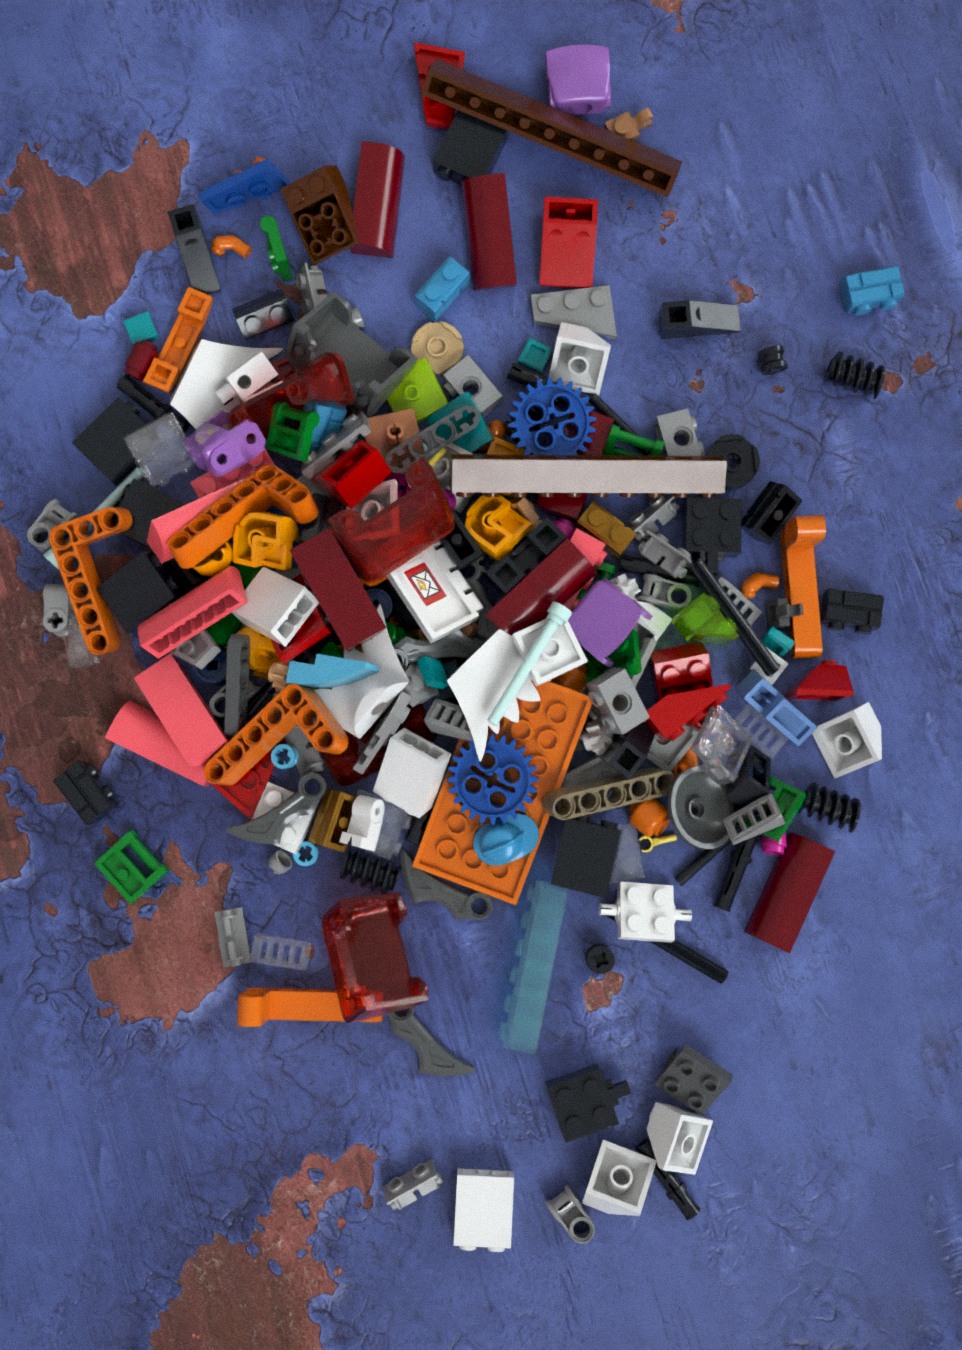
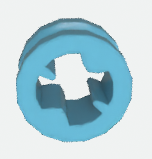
M279 744L271 753L273 764L280 769L295 766L299 759L297 748L291 744ZM287 749L290 761H284L283 763L281 762L283 757L279 754Z
M304 841L301 843L300 848L302 846L304 849L307 846L311 847L310 854L313 858L310 861L308 858L305 861L301 860L302 853L300 851L297 855L293 853V857L297 864L309 866L317 861L319 850L314 843Z

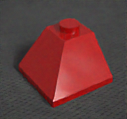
M824 660L821 661V665L813 667L785 693V697L787 699L841 701L853 696V688L847 666H839L838 661Z

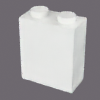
M262 567L245 589L247 603L232 613L245 626L286 647L319 602L305 586Z
M403 728L390 737L373 792L381 796L385 801L402 808L409 815L421 818L433 807L451 753Z
M457 1168L454 1246H459V1249L466 1251L476 1250V1247H488V1250L492 1252H503L505 1248L511 1249L514 1192L513 1171Z

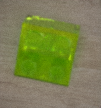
M705 593L678 612L671 621L687 642L726 646L739 637L736 632L738 628L729 617L724 618L719 611L720 606L711 595L707 597Z

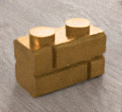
M594 500L578 519L575 528L605 543L604 550L617 560L637 534L629 527H624L623 522Z
M328 789L326 795L321 800L308 842L345 853L348 844L340 843L339 841L342 831L347 832L352 816V805L357 797Z

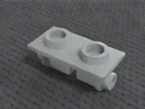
M304 263L296 274V286L301 290V309L303 314L306 315L327 297V294H317V292L326 290L322 271L319 270L318 266L308 268L307 263Z
M663 493L662 497H653L649 501L648 507L631 516L629 519L630 523L625 527H629L637 533L634 538L636 542L640 544L642 541L646 542L649 539L646 533L647 530L653 534L659 530L654 523L656 519L661 526H664L678 514L677 510L680 507L673 501L675 498L673 495Z
M647 530L646 533L649 540L640 543L638 550L641 551L640 554L655 565L663 557L665 560L661 563L660 568L674 578L679 577L682 579L687 573L686 567L689 568L693 564L692 556L681 547L676 549L671 546L670 541L660 533L655 535Z
M297 724L284 739L287 744L293 745L299 752L296 767L302 778L308 773L324 771L323 764L325 761L321 759L318 750L314 748Z
M239 907L215 912L223 967H235L250 963L251 957L243 908Z
M433 1159L418 1164L413 1170L400 1177L393 1178L388 1184L384 1185L383 1190L387 1205L390 1204L393 1210L397 1208L401 1210L417 1200V1196L414 1193L415 1190L418 1189L423 1197L440 1188L439 1184L443 1183V1179L440 1173L436 1172Z

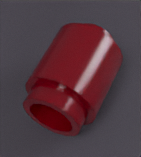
M144 339L141 343L135 341L124 363L126 367L123 372L143 382L154 357L158 359L160 355L156 352L157 346Z

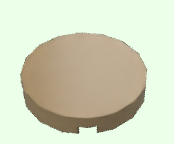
M446 322L426 323L416 331L412 338L411 353L418 358L417 361L426 357L435 375L445 374L463 358L464 344L462 336L454 326Z

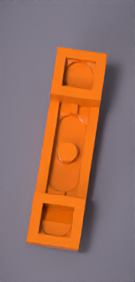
M191 287L187 288L177 309L179 315L158 359L154 357L143 380L145 384L166 393L172 390L199 342L213 303L212 296Z

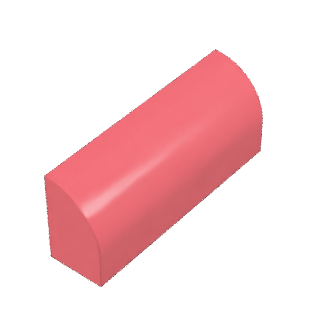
M246 478L151 520L147 543L161 564L174 558L167 546L168 539Z
M233 566L227 567L138 625L140 646L159 659L247 603L240 570Z
M171 653L134 677L188 766L197 767L207 764L230 741L229 738H226L224 730L180 661Z
M132 700L123 705L114 718L105 736L106 739L202 786L209 787L210 783L204 777V767L206 764L197 767L187 765L154 711Z

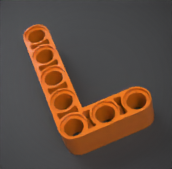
M265 465L175 532L168 539L167 546L179 566L183 569H188L196 566L234 536L235 526L240 524L244 516L250 512H265L274 505L296 522L305 524L313 521L318 516L319 509L305 485L277 466Z
M107 507L55 526L49 534V541L86 647L95 655L111 653L117 650L120 646V636L111 610L96 590L101 585L88 545L125 532L131 527L132 515L129 510L123 507ZM114 513L117 514L119 519L117 526L112 522ZM90 522L94 526V532L92 535L88 531V525L90 524ZM66 531L68 532L70 537L68 543H66L64 540V534ZM75 557L79 562L77 570L73 566V560ZM83 584H86L88 587L86 596L82 591ZM92 610H95L97 613L96 622L91 617ZM101 636L106 639L105 648L100 643Z
M823 515L795 516L784 525L780 532L785 598H787L789 605L799 603L803 605V615L791 617L789 621V638L795 641L790 649L792 659L822 656L823 647L814 547L823 541L826 535V524Z
M289 684L207 762L204 767V777L212 784L234 785L297 724L314 748L325 753L341 754L344 752L349 743L348 736L312 688ZM301 693V700L298 703V696ZM281 713V719L278 721L279 714ZM316 714L317 719L316 722L313 724V718ZM262 731V736L259 740V734ZM332 735L333 740L331 745L329 746L328 740L329 737Z
M248 988L238 995L237 1026L259 1027L263 1026L268 1020L383 1021V992L367 990Z

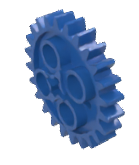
M551 377L546 379L545 385L542 384L540 379H537L535 381L536 389L530 384L526 385L527 395L519 392L517 396L521 402L513 401L511 403L516 412L508 413V416L513 418L514 422L508 424L507 428L515 429V433L509 436V438H518L519 440L514 448L523 447L525 450L522 455H578L576 451L585 453L587 450L583 443L590 444L593 441L587 434L596 432V429L589 426V423L596 421L597 418L589 416L588 413L595 408L594 406L586 407L585 403L590 397L581 398L579 396L582 391L581 387L573 391L571 390L573 386L572 381L563 386L562 378H559L553 384ZM556 398H561L565 401L566 410L564 412H559L555 409L554 400ZM530 407H536L541 412L539 421H533L529 418L528 410ZM570 413L574 414V418L559 422L554 428L547 426L534 432L529 431L530 427L543 424L550 418L554 420ZM565 424H570L574 427L575 436L573 438H567L564 435L563 427ZM539 433H545L550 438L548 447H541L538 444L537 437Z
M491 733L490 739L486 741L484 753L492 754L495 757V764L488 767L479 761L474 742L468 741L469 749L462 745L459 749L463 756L454 754L452 759L458 765H449L448 770L454 772L455 775L449 776L447 781L455 783V785L449 788L448 791L449 793L458 794L453 803L462 801L461 813L467 809L471 810L469 819H473L478 814L480 815L481 824H483L486 817L490 818L492 825H495L497 817H500L501 821L506 824L508 814L512 818L517 819V809L524 813L526 812V807L523 804L524 801L533 803V798L528 793H537L538 788L531 785V783L539 781L538 776L531 775V772L537 769V765L528 764L533 755L524 756L523 752L526 746L523 745L517 749L515 747L517 739L514 738L510 743H506V734H503L500 741H498L495 734ZM471 766L478 767L489 776L497 773V780L515 788V792H510L498 782H494L492 785L489 784V778L484 774L473 771ZM509 767H515L519 770L520 777L516 780H509L506 778L504 771ZM471 777L478 778L482 787L476 791L470 790L466 785V780ZM500 791L505 794L506 801L503 804H495L491 800V794Z

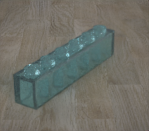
M535 879L534 885L529 884L526 900L531 902L529 911H523L520 928L525 929L523 940H517L515 956H519L518 966H512L509 983L514 984L512 995H506L503 1011L508 1012L506 1023L501 1022L498 1039L502 1040V1048L535 1055L569 890L551 885V882Z

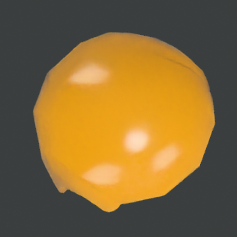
M228 541L192 568L203 576H215L229 567L233 558L232 545Z

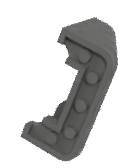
M334 291L293 325L286 349V357L298 372L329 397L342 401L349 413L357 415L362 411L370 418L415 367L418 358L410 350L400 346L395 347L391 353L386 351L351 323L352 309L350 303Z

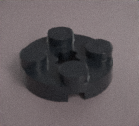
M736 434L724 435L710 446L705 456H721L728 460L731 455L734 460H738L739 464L735 465L734 469L727 465L725 489H739L751 482L760 466L759 453L757 448L745 440L743 436Z

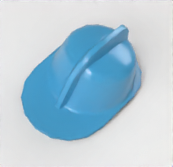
M517 813V819L507 815L506 824L499 818L496 820L495 825H492L490 822L479 828L473 842L475 853L480 860L493 866L512 862L533 851L538 843V827L533 819L524 814Z

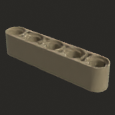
M657 767L640 769L634 773L630 780L619 774L551 790L543 796L541 806L545 813L560 820H568L666 796L669 794L675 776L671 772ZM661 776V782L657 786V779ZM636 782V789L632 792V786ZM612 788L611 796L607 798V791ZM587 794L586 802L581 804L582 796ZM561 799V807L556 811L555 805Z

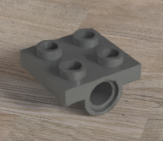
M684 1044L682 1048L676 1047L671 1053L664 1069L656 1077L654 1085L702 1116L731 1083L733 1074Z

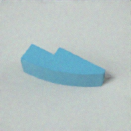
M316 654L314 665L290 660L285 683L310 688L337 687L363 680L379 672L380 666L357 660Z

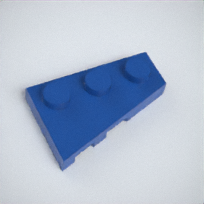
M266 159L233 174L217 184L209 186L207 189L199 192L201 203L215 214L245 206L249 199L260 197L262 201L271 199V193L281 191V188L292 182L273 163Z

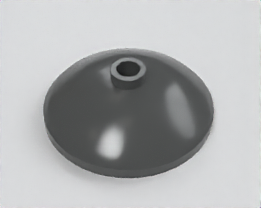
M705 766L691 767L678 774L672 782L668 794V813L675 831L688 845L701 850L714 849L728 841L730 837L722 819L737 811V806L733 805L725 797L727 783L725 778L717 771Z

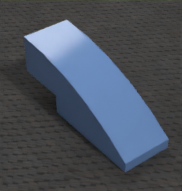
M755 669L735 688L749 704L798 747L817 728L806 715Z

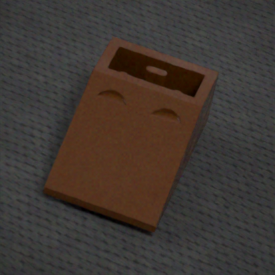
M337 165L323 166L280 189L313 266L359 244L349 193Z

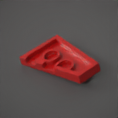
M414 42L421 94L428 70L436 59L463 70L465 52ZM421 95L426 126L448 130L454 119L455 109Z
M262 731L259 734V740L261 739ZM281 739L234 785L225 786L210 783L250 820L275 768L271 760L272 750L279 744H285V739Z

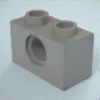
M469 355L443 374V388L452 399L462 395L464 389L468 386L477 388L478 392L471 396L483 418L502 404L503 395Z
M688 408L656 417L653 424L657 438L665 441L661 451L662 455L705 456L703 444L701 441L697 442L695 434L697 431L696 419L694 416H690ZM674 437H684L687 444L684 446L676 444Z
M613 667L586 684L590 691L588 693L589 698L594 706L599 708L603 716L601 717L602 724L609 732L623 735L650 718L625 668ZM615 696H617L619 699V704L614 709L613 699L615 698Z

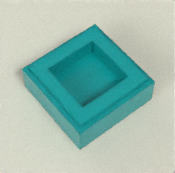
M148 311L123 321L133 345L135 341L141 343L143 339L148 342L159 339Z
M529 337L518 359V364L534 372L539 371L542 374L553 352V348Z
M773 626L761 638L763 644L780 658L795 643V641Z
M424 656L417 661L425 685L439 689L449 685L440 660Z

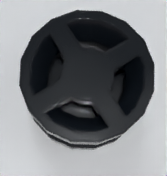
M782 345L767 347L757 353L758 359L762 361L763 365L761 367L762 375H773L788 369V363L783 358L785 351Z
M593 945L587 950L585 955L586 964L594 973L605 974L614 966V954L605 945Z

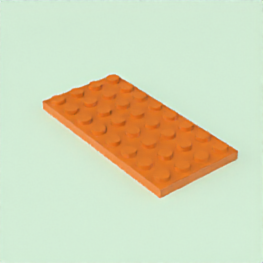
M531 680L540 696V701L532 702L516 698L519 707L518 723L503 716L499 722L500 729L498 734L488 726L487 741L490 739L491 733L495 734L498 741H500L503 734H506V743H510L515 738L517 739L515 745L517 749L523 745L526 746L523 752L524 756L533 755L528 764L537 765V769L531 772V775L539 777V781L531 783V785L538 788L537 793H528L533 798V803L523 802L526 807L525 813L519 809L516 810L517 813L524 814L533 819L538 827V843L533 851L504 865L493 866L480 860L474 850V837L479 828L491 822L490 818L486 817L483 824H481L480 815L476 814L473 819H469L471 810L467 809L462 813L460 812L463 805L462 801L453 803L458 794L449 793L448 791L455 783L448 782L447 778L455 775V773L447 770L412 867L513 905L517 904L550 817L542 809V798L547 792L561 788L592 705L589 695L552 681L535 686L533 680ZM458 740L454 751L455 755L463 756L459 749L461 745L468 749L470 748L468 740ZM484 753L481 763L487 767L495 764V757L490 753ZM451 759L450 765H458V763ZM471 766L473 771L486 775L489 778V784L492 785L494 782H498L510 792H515V788L497 780V773L489 776L478 767ZM509 767L504 771L506 778L509 780H516L520 777V772L515 767ZM471 777L466 780V785L470 790L476 791L482 787L478 778ZM496 791L491 794V800L495 804H503L506 801V796L502 792Z

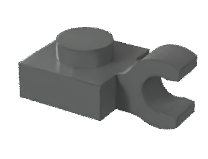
M787 598L775 599L765 603L768 630L772 626L777 630L790 626L789 621L791 617L803 615L802 603L789 605Z

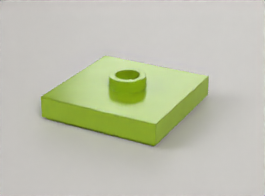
M426 357L416 362L415 367L387 399L393 412L413 408L417 424L426 420L449 403Z

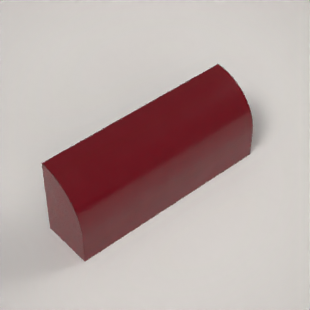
M364 141L361 143L353 208L359 244L350 248L351 254L393 258L405 163L404 154L397 148L381 143Z
M505 173L467 178L461 181L473 291L515 287L517 281Z
M591 411L588 413L589 416L596 417L597 420L589 423V426L595 428L596 432L587 434L593 441L590 444L583 443L587 451L585 453L576 451L578 455H603L612 425L614 424L613 418ZM570 413L568 419L574 418V414ZM566 424L563 433L567 438H573L575 436V429L572 425ZM555 493L554 497L539 496L537 507L551 516L567 519L576 525L589 493H582L581 497H567L565 493Z
M330 528L290 550L347 652L359 647L386 629L384 622Z
M567 538L499 601L486 616L498 629L512 636L520 630L547 619V610L553 601L564 605L598 572L580 550Z
M791 832L786 837L787 848L784 849V855H778L744 930L745 933L787 953H790L835 853L834 850Z

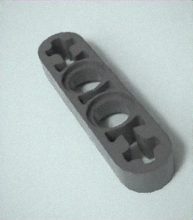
M471 405L459 407L389 450L384 457V461L392 473L406 471L474 429L480 421L478 410ZM463 410L466 413L472 412L474 416L471 418L472 424L462 423L458 426L461 432L457 434L455 425L449 418L453 417L454 422L463 417L461 413ZM441 424L449 426L451 430V435L447 440H440L436 435V429ZM418 438L424 439L428 445L427 451L422 455L416 454L412 448L413 442ZM407 445L409 454L415 460L410 462L409 457L401 461V468L397 466L391 467L389 463L392 461L391 455L395 453L396 456H401L406 453L402 447Z
M237 633L231 634L227 645L224 730L226 738L232 739L247 724L250 638L248 635Z

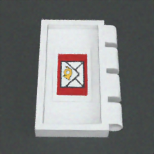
M418 527L373 548L372 555L429 642L433 643L476 621L479 617L478 613L483 611L484 607L474 592L465 595L471 587L459 570L450 572L456 565L445 548L435 550L441 543L432 529L422 530L421 527Z

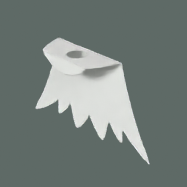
M201 339L192 352L170 398V405L178 410L195 429H198L205 421L221 410L232 414L236 421L242 422L248 419L238 397L225 406L215 392L227 384L224 379L226 376L257 353L263 352L265 357L270 359L281 352L283 348L240 347ZM243 376L238 380V385L244 388L248 385V380ZM259 390L252 393L246 399H251L259 396ZM229 424L223 425L222 428L230 430Z
M379 604L377 612L386 626L381 604ZM387 627L383 632L372 638V640L370 639L362 644L363 653L356 649L347 652L344 648L345 659L380 666L379 672L348 685L332 687V690L324 688L314 690L343 730L359 739L410 682L394 650Z
M501 629L496 631L447 680L466 718L480 762L486 747L488 726L496 734L499 733L500 723L494 726L487 719L523 662L512 636ZM530 673L503 715L516 723L519 722V707L516 698L524 701H540V696L531 681Z

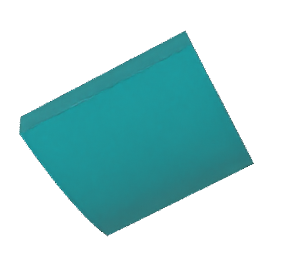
M465 392L426 419V422L430 426L459 407L465 405L475 407L480 415L478 425L451 442L475 454V451L495 439L470 392ZM463 410L461 412L463 417L454 422L453 417L449 418L455 425L457 434L461 432L458 428L459 425L462 423L472 424L471 418L474 417L472 412L466 413ZM441 424L436 429V435L447 440L451 435V430L449 426Z

